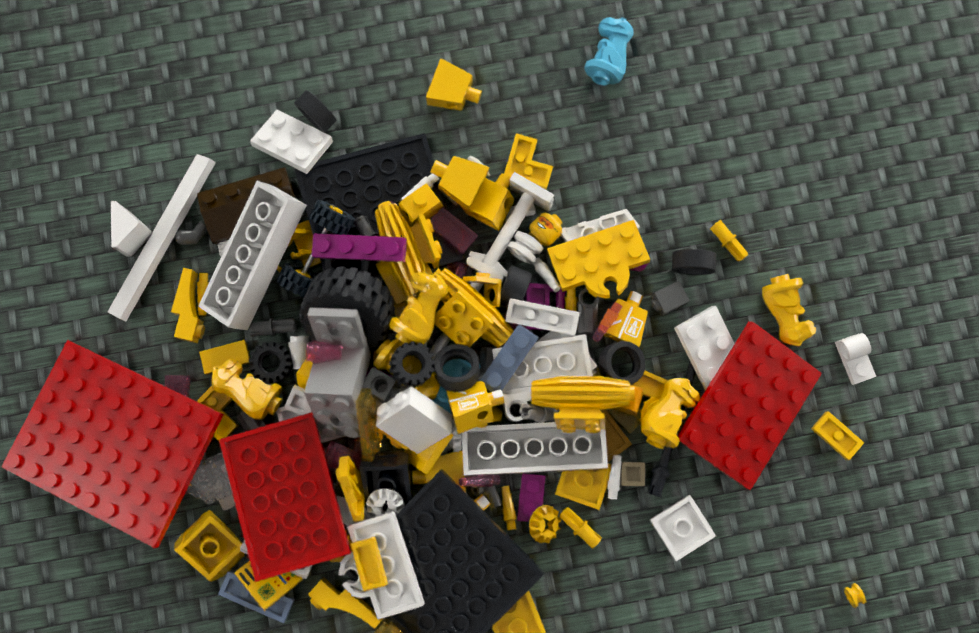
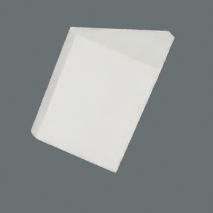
M111 201V247L123 255L131 257L150 238L152 231L118 202Z

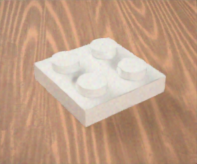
M691 495L686 496L649 519L675 561H678L716 537Z

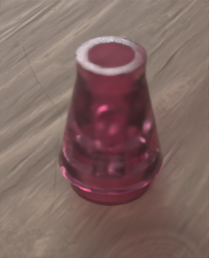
M317 340L307 342V362L317 364L342 359V345H334Z

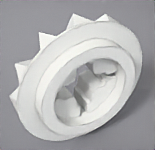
M453 419L452 434L454 435L450 440V448H453V452H459L462 450V433L458 434Z
M379 489L372 492L366 503L367 512L372 515V518L392 511L397 515L405 507L403 498L397 492L390 489ZM385 501H388V508L383 511L382 506L385 504Z

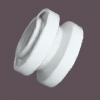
M517 231L513 236L516 241H510L507 249L519 260L534 264L536 261L534 254H540L543 247L531 235Z

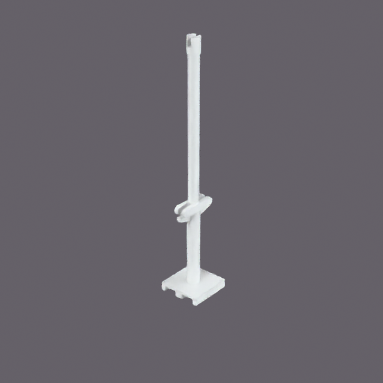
M516 172L510 178V190L519 194L521 198L488 253L485 255L471 251L469 253L470 257L466 260L467 265L477 271V273H489L490 278L502 279V282L504 280L503 276L507 277L508 272L498 261L532 204L534 203L549 212L554 201V194ZM470 283L478 292L483 286L480 283ZM444 332L438 337L429 352L433 354V360L436 354L446 347L450 341V338Z

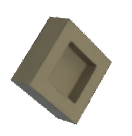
M622 462L620 486H645V462Z

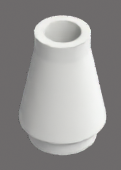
M290 336L288 345L293 369H299L309 354L311 346L309 336Z

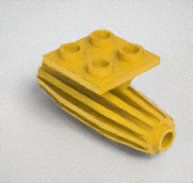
M390 201L383 202L377 206L378 209L375 212L379 235L383 237H405L407 239L405 262H389L407 297L411 295L419 296L420 291L411 286L412 276L416 272L427 273L425 263L432 264L434 268L439 266L440 254H442L441 246L438 240H433L432 232H434L432 223L430 219H425L423 213L418 215V221L410 227L396 203L391 204Z
M438 268L434 272L442 277L448 287V293L441 300L444 305L436 313L435 325L456 344L470 347L479 337H482L497 348H500L514 332L500 312L468 282L448 269L444 268L441 271Z
M558 376L533 380L531 383L532 405L559 409V413H554V420L557 429H561V432L574 433L576 429L586 430L585 432L599 433L600 430H605V416L601 410L630 406V401H635V386H630V381L601 376Z

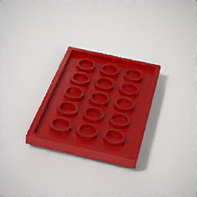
M749 321L677 435L680 443L745 489L751 491L822 373L756 323Z
M312 412L219 439L255 582L352 553L318 426Z

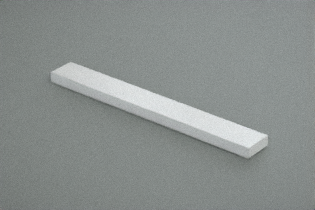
M196 155L110 306L108 313L125 322L127 321L216 162L210 158Z

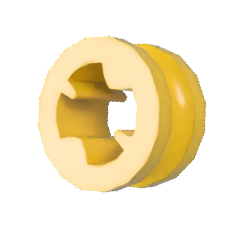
M853 583L851 588H844L845 596L854 608L859 606L858 603H866L865 595L856 583Z

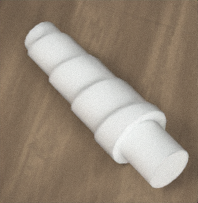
M434 174L428 177L425 176L401 199L403 200L424 184H428L432 188L433 184L439 180V177Z
M536 258L533 264L536 267L535 271L554 292H558L560 285L548 265L542 262L540 258Z
M613 455L607 485L609 499H617L618 491L621 488L622 456Z

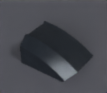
M402 450L389 452L372 451L362 457L359 468L365 503H367V499L372 492L379 489H390L397 492L403 498L406 506L413 498L409 454ZM385 501V504H383L382 509L388 508V501Z

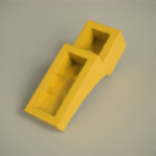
M183 268L171 310L172 313L179 316L174 337L198 344L199 339H202L205 332L204 321L198 317L195 301L198 273L192 269Z
M325 577L308 594L312 598L310 602L319 610L322 608L325 611L328 608L344 610L361 618L374 629L382 621V619H377L375 610L362 598L351 596V593L346 589L341 593Z

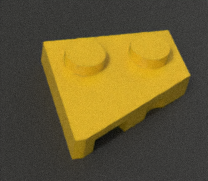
M349 456L340 457L339 468L336 469L337 479L341 484L353 521H364L365 497L361 474Z

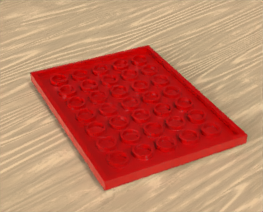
M67 340L1 467L153 548H158L224 414Z

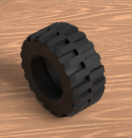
M337 267L336 270L331 268L325 270L324 273H319L311 282L300 307V321L306 334H310L309 337L314 343L317 342L307 316L309 308L335 309L334 306L346 307L357 310L358 314L362 317L360 321L370 353L375 351L387 338L390 320L395 315L394 299L390 295L388 288L382 286V282L377 277L374 279L370 276L371 273L366 271L364 273L360 272L358 268L351 267L346 269L345 267Z

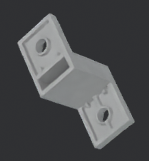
M309 308L307 316L318 344V350L304 394L321 435L329 437H366L368 428L359 399L370 363L371 353L358 311L352 309Z

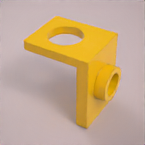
M476 273V276L463 277V280L466 282L485 284L484 298L494 307H500L502 279L490 278L489 273ZM493 289L495 291V298L491 302L489 295Z

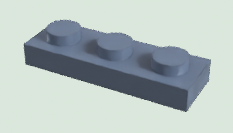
M519 324L480 379V381L484 382L486 389L491 392L502 391L539 337Z
M231 571L227 573L218 593L220 596L282 623L286 621L295 599L284 595L264 611L235 576L234 572Z

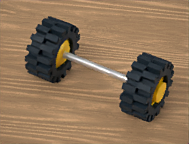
M322 200L316 201L309 215L313 222L324 227L321 234H327L328 230L335 234L347 235L355 221V218L346 211ZM312 253L304 268L298 267L295 264L285 263L277 278V282L282 287H286V290L299 294L303 298L311 282L316 277L314 273H310L308 270L314 259Z

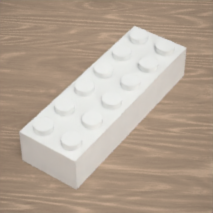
M256 181L198 307L229 328L248 330L307 205L272 185Z
M555 422L492 425L485 428L475 427L462 433L464 476L607 469L605 430H600L599 433L585 432L586 430L576 429L574 433L561 432V429H557Z

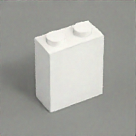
M411 386L379 406L376 427L419 454L452 433L453 416Z

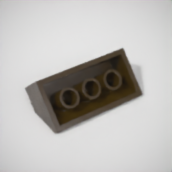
M286 167L197 193L200 211L213 244L230 239L256 181L272 185L296 199L293 183Z

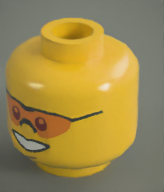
M542 213L530 224L529 235L534 237L541 246H550L562 235V221L556 214Z

